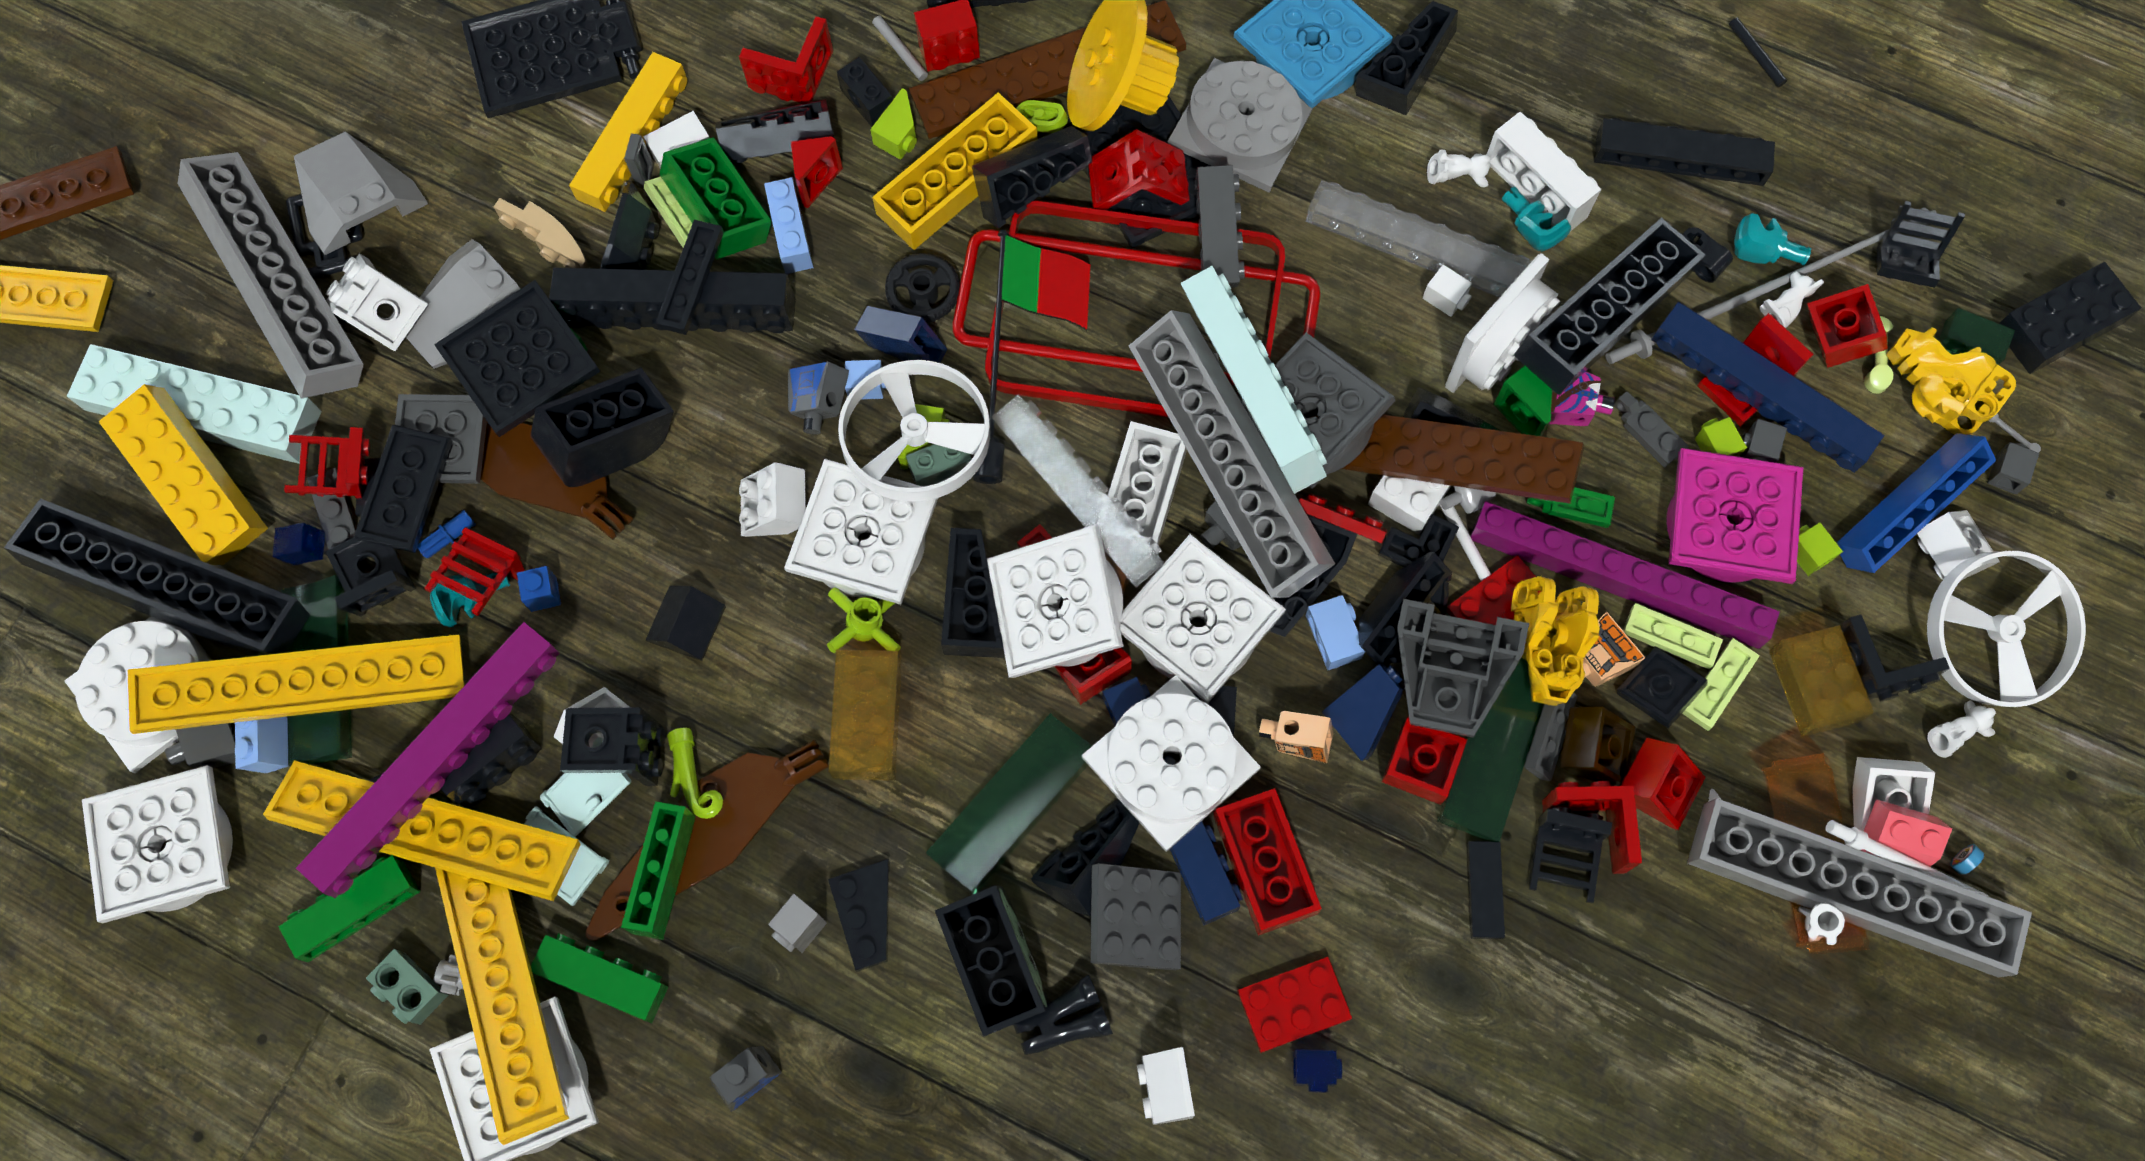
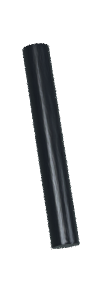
M1738 17L1734 18L1729 23L1731 29L1776 86L1781 87L1787 82L1786 77Z

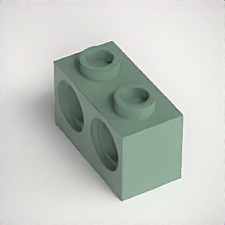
M393 949L366 977L373 985L370 991L382 1002L388 1000L395 1007L392 1013L404 1024L411 1022L421 1025L448 996L447 993L440 992L441 987L435 984L405 952ZM398 971V982L394 986H390V975ZM420 992L421 1001L417 1007L412 1008L411 998L415 993Z

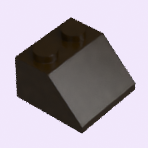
M1570 707L1568 720L1565 724L1564 748L1561 751V768L1577 777L1594 781H1607L1612 785L1621 786L1624 777L1629 772L1636 727L1604 707Z

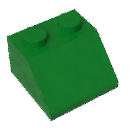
M1523 366L1504 382L1494 406L1521 434L1542 437L1551 422L1552 389L1526 366Z

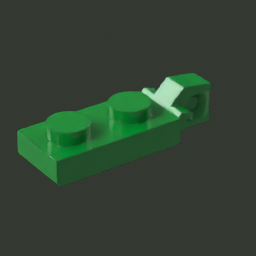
M1574 487L1571 504L1527 497V504L1542 507V512L1549 513L1548 515L1608 528L1611 525L1615 501L1614 496Z

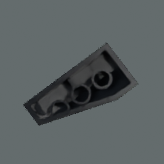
M1307 515L1335 565L1290 597L1273 598L1286 610L1269 630L1270 632L1286 637L1305 614L1308 606L1314 603L1347 563L1357 537L1356 533Z
M1116 799L1097 815V823L1084 833L1079 830L1072 837L1075 841L1064 851L1060 852L1059 849L1054 851L1031 878L1035 885L1070 911L1091 916L1092 865L1099 863L1121 866L1140 824L1119 799Z

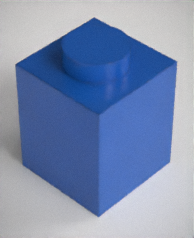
M547 566L517 573L521 601L531 612L561 605L557 577Z

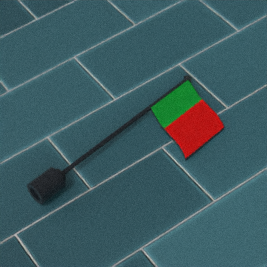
M1000 230L998 236L1001 238L989 407L990 442L982 465L973 475L974 481L983 484H997L1003 481L1005 446L999 443V439L993 438L1002 301L1030 313L1067 321L1086 331L1088 325L1091 265L1069 254L1034 247L1010 237L1007 230Z

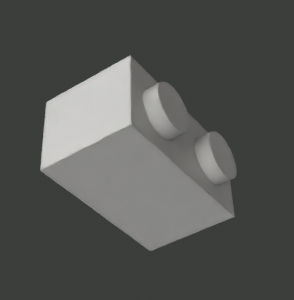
M793 894L768 925L775 930L771 936L790 952L796 948L803 953L827 922Z

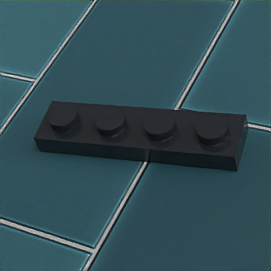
M698 220L693 221L656 321L658 328L687 335L724 233L722 226Z

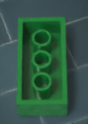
M714 137L663 153L660 176L690 221L693 223L694 220L722 226L724 233L715 255L716 259L766 243L772 221Z

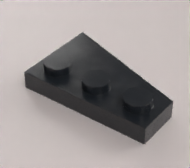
M889 859L828 879L856 972L888 962Z

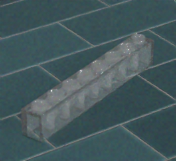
M1321 180L1306 217V222L1433 272L1437 273L1441 266L1445 265L1472 283L1471 287L1497 297H1501L1532 262L1523 255H1514L1504 251L1497 245L1483 243L1469 234H1460L1450 230L1443 224H1434L1422 219L1417 214L1403 212L1389 203H1380L1370 199L1363 193H1354L1342 188L1337 183Z
M1018 394L996 412L992 419L1083 527L1099 526L1104 551L1130 582L1137 587L1164 565L1158 555L1162 551L1161 548L1151 537L1146 540L1140 534L1144 529L1133 516L1127 519L1123 515L1126 509L1115 496L1109 499L1105 494L1109 489L1098 476L1094 479L1089 476L1088 473L1091 469L1081 457L1075 460L1071 455L1074 449L1063 437L1058 440L1055 437L1058 431L1047 418L1042 422L1038 417L1041 411L1031 400L1026 403Z

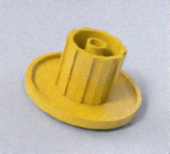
M1104 0L1091 18L1077 49L1068 84L1067 109L1070 121L1075 127L1086 131H1095L1101 128L1113 116L1120 105L1146 115H1153L1167 101L1169 92L1176 80L1175 76L1179 67V57L1177 56L1175 46L1146 35L1147 6L1145 0Z

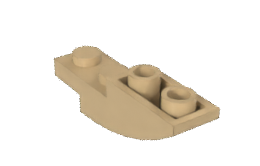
M501 198L493 206L500 217V223L511 230L514 228L521 230L527 238L535 241L540 249V255L549 262L554 263L558 261L565 268L590 269L586 258L572 235L556 218L541 207L529 201L524 210Z

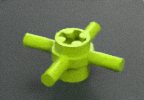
M834 587L830 590L828 596L847 613L846 628L827 643V647L831 652H837L853 638L862 642L874 638L892 656L900 650L901 646L881 629L883 622L882 614L895 603L883 599L877 602L867 597L859 598L853 603L838 588Z

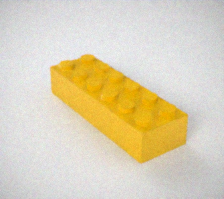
M998 92L872 197L876 214L915 250L978 197L972 165L1037 140V127Z
M144 384L98 421L202 562L210 565H224L268 529L165 388Z

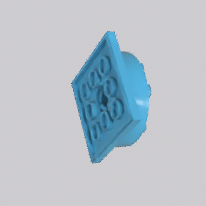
M1273 0L1234 32V38L1256 57L1258 64L1267 66L1282 74L1294 87L1298 96L1311 108H1314L1322 100L1337 96L1350 88L1355 83L1356 76L1363 70L1364 65L1386 48L1393 39L1392 35L1352 0Z

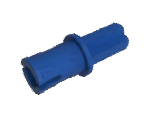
M463 510L445 525H438L439 529L421 541L417 548L428 559L449 543L453 544L454 540L462 535V530L465 527L470 529L476 524Z

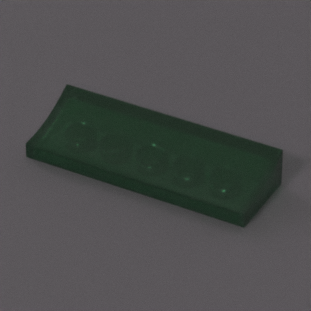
M333 575L313 583L282 589V593L297 598L310 613V617L286 653L349 646L348 612L339 609L334 599L345 593L338 576ZM350 709L287 716L288 766L291 767L294 760L313 764L352 758Z
M1522 657L1474 738L1465 736V739L1468 740L1448 797L1443 802L1437 822L1491 842H1500L1535 734V728L1544 706L1543 703L1531 700L1528 663Z
M1050 713L926 852L927 856L972 895L976 894L1087 768L1088 764L1082 759V755L1093 745Z

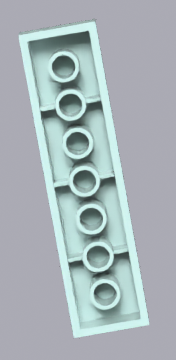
M1210 266L1181 282L1197 317L1293 493L1295 494L1327 477L1323 468L1327 461L1314 434L1310 432L1301 411L1297 409L1287 386H1284L1277 368L1269 359L1263 343L1258 339L1248 317L1246 318L1243 308L1237 297L1232 293L1224 274L1222 273L1218 276L1213 266Z
M90 344L67 394V397L83 410L106 416L142 385L165 388L202 440L300 464L301 443H289V435L312 436L322 412L308 397L301 398L299 395Z

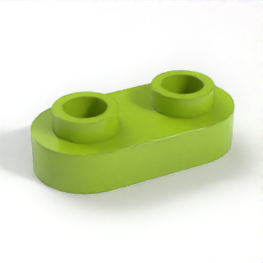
M1027 100L1016 108L1040 132L1055 133L1064 128L1068 121L1067 113L1063 106L1058 103Z

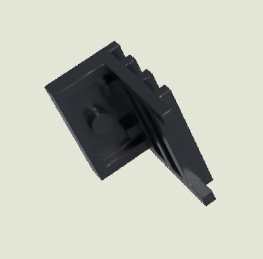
M1905 201L1898 208V214L1895 219H1892L1891 227L1885 232L1882 243L1877 246V275L1935 288L1940 280L1939 259L1965 218V213L1958 212L1956 217L1910 208L1911 202ZM1903 219L1912 220V221H1917V222L1926 223V224L1935 225V226H1940V227L1949 228V229H1948V230H1945V229H1940V228H1936V227L1926 226V225L1917 224V223H1913V222L1903 221ZM1896 232H1901V233L1910 234V235H1915V236L1924 237V238H1928V239L1938 240V241H1941V243H1939V242H1934V241H1930V240H1925V239H1920V238H1916V237H1911V236H1907V235L1897 234Z
M1553 806L1552 809H1547L1538 819L1539 826L1535 838L1536 846L1532 858L1533 865L1529 877V890L1536 891L1539 880L1587 891L1586 902L1594 903L1602 842L1611 835L1612 822L1604 821L1603 816L1598 814L1584 813L1583 816L1571 814V809ZM1543 844L1593 854L1592 863L1542 853ZM1544 862L1590 872L1589 882L1540 872V864Z

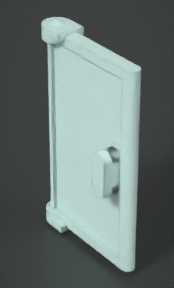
M596 738L590 748L599 747L603 742V738ZM564 773L548 790H545L540 795V799L546 807H551L568 832L576 837L631 783V779L626 773Z
M537 806L525 818L527 819L524 823L525 825L577 839L542 813V810ZM578 840L581 844L557 893L558 896L571 906L577 903L598 873L601 874L609 864L608 859L598 855L580 840Z

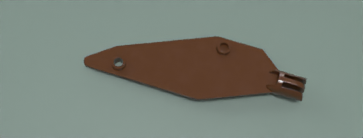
M487 422L480 480L497 494L585 518L612 540L616 538V534L612 529L618 533L625 529L623 523L618 518L627 525L633 521L630 515L608 498L606 476L583 486H566L532 440V425L521 423L501 437H498Z
M816 740L805 744L782 758L746 753L697 781L700 796L707 791L716 790L721 793L723 805L721 811L715 817L705 819L696 816L675 896L731 865L792 789L829 767L822 751L818 749L819 745ZM683 795L676 805L685 806L691 811ZM712 799L706 803L705 808L711 805ZM643 846L605 891L586 930V937L589 940L596 941L621 927L625 911H621V907L624 903L628 902Z

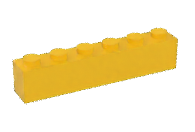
M652 52L569 186L576 200L604 212L607 211L610 204L616 201L624 181L629 180L631 177L630 170L624 159L631 133L641 135L647 146L643 136L660 128L661 121L665 115L671 112L674 100L679 92L684 91L687 84V77L681 63Z

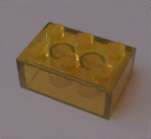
M1840 625L1780 640L1769 650L1801 737L1858 723L1874 713Z

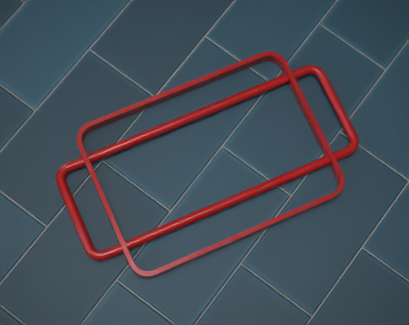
M1043 201L1030 202L1026 205V210L1020 214L1015 213L1012 217L1009 236L1034 247L1201 271V259L1017 233L1021 220L1030 214H1045L1116 225L1124 223L1130 227L1144 229L1159 228L1165 232L1199 236L1198 223ZM983 229L976 232L970 238L967 246L952 332L955 338L963 345L987 349L985 372L991 385L996 306L990 338L969 335L964 331V322L979 245L984 241L1000 242L1001 238L998 236L1000 230ZM1237 229V232H1242L1243 243L1270 247L1278 257L1277 270L1244 265L1245 277L1275 281L1266 342V351L1270 359L1281 283L1302 285L1308 289L1309 298L1303 335L1307 332L1313 338H1315L1321 296L1320 287L1317 281L1309 275L1283 271L1285 248L1275 236L1263 232ZM1002 301V312L1004 307V301ZM1000 339L999 351L1143 372L1137 360L1132 358ZM1224 372L1230 384L1235 385L1229 373ZM997 378V391L1007 394L1168 417L1163 406L1160 404L1011 383Z

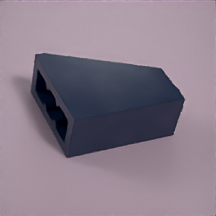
M867 306L854 329L868 346L903 361L926 360L941 363L948 350L924 319L919 316Z
M1379 664L1322 711L1325 717L1331 718L1333 727L1361 761L1368 760L1373 755L1405 689L1400 684L1403 678L1391 665L1387 668L1386 665Z

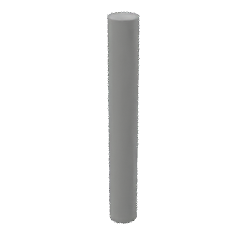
M876 16L872 21L874 26L918 80H925L928 76L925 69L881 16Z

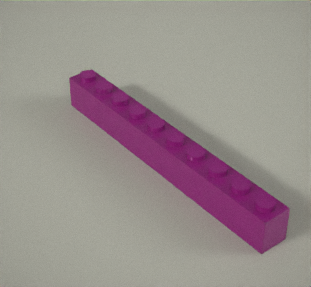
M1487 501L1484 502L1478 513L1470 535L1474 542L1514 557L1518 555L1524 561L1725 637L1734 638L1757 649H1760L1771 640L1780 611Z
M523 622L295 869L326 895L336 898L338 895L345 893L352 886L353 879L362 869L368 868L375 861L379 850L398 836L401 826L420 812L423 806L422 803L431 794L438 792L443 787L445 778L454 769H458L465 763L468 758L467 754L476 745L481 744L487 739L490 729L499 720H503L509 715L512 705L520 696H524L531 691L534 681L542 672H547L553 667L556 657L560 653Z

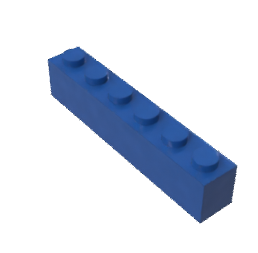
M1956 433L1837 542L1843 551L1840 555L1846 567L1875 573L1996 461L1986 437Z

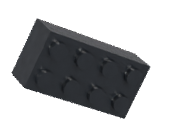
M2103 262L2010 312L1995 327V330L2027 372L2032 374L2124 324L2142 307L2107 263Z

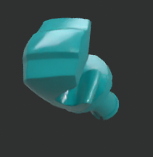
M1516 187L1511 188L1512 194L1508 190L1502 197V201L1518 215L1514 224L1518 228V232L1534 250L1546 251L1560 243L1570 233L1571 226L1567 219L1562 220L1551 229H1542L1551 225L1553 214L1542 213L1545 205L1539 200L1530 203Z
M1754 213L1745 216L1739 222L1734 239V253L1739 259L1760 264L1775 263L1777 259L1783 257L1805 265L1811 255L1812 248L1788 241L1787 231L1783 230L1774 218L1764 228L1759 215Z
M493 572L486 576L494 580L498 573ZM461 574L448 577L481 594H484L487 587ZM507 576L497 590L510 586ZM439 583L431 592L430 601L434 614L444 626L452 627L457 624V615L460 607L463 605L464 611L471 619L475 616L472 613V609L477 602Z

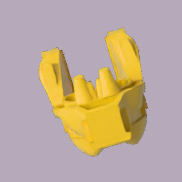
M1907 328L1898 337L1886 356L1893 365H1900L1897 369L1901 375L1908 374L1906 379L1915 385L1912 392V404L1922 418L1926 417L1930 422H1936L1954 435L1956 433L1972 435L1983 422L1989 421L1999 412L2016 387L2014 376L1996 364V361L1990 355L1981 352L1980 347H1976L1966 353L1952 355L1943 347L1940 341L1933 337L1937 332L1935 328H1930L1924 333ZM2001 379L2004 381V388L1995 394L1992 390L1997 384L1996 381ZM1983 401L1984 404L1976 410V402ZM1958 417H1968L1972 422V428L1969 430L1961 428L1958 424Z
M1537 576L1521 581L1516 585L1512 596L1511 611L1515 612V621L1529 623L1522 658L1527 660L1531 700L1533 702L1558 706V704L1567 703L1573 692L1580 687L1584 680V657L1599 638L1600 628L1596 616L1598 614L1599 595L1597 590L1580 586L1563 591L1555 602L1556 585L1554 580Z

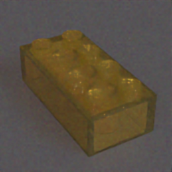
M836 650L829 773L833 779L896 780L902 663L898 651Z

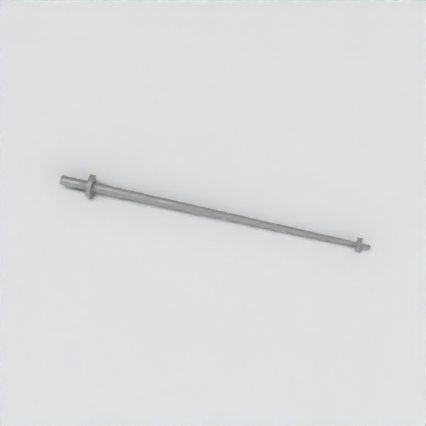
M1926 208L1920 209V210H1924V211H1929V210L1926 209ZM1909 220V221H1908V222H1913V223H1919V224H1922V225H1928V224H1926V223H1921V222H1917V221H1912V220ZM1886 231L1793 272L1797 271L1801 276L1809 274L1884 239ZM1793 272L1697 314L1709 320L1791 282L1790 276ZM1642 330L1632 332L1631 343L1606 353L1607 362L1613 364L1635 353L1642 359L1650 357L1652 355V346L1657 344L1651 340L1656 332L1646 335Z

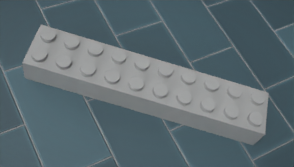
M234 152L181 159L177 184L299 396L306 398L358 387L364 365L334 313H332L324 296L240 154Z
M1174 310L1169 311L1132 342L1129 348L1270 597H1290L1335 565V562L1296 495L1293 493L1191 315Z
M1718 798L1703 805L1687 864L1810 909L1820 903H1829L1841 911L1845 922L1998 978L2018 974L2032 912L1867 852L1856 850L1850 846Z

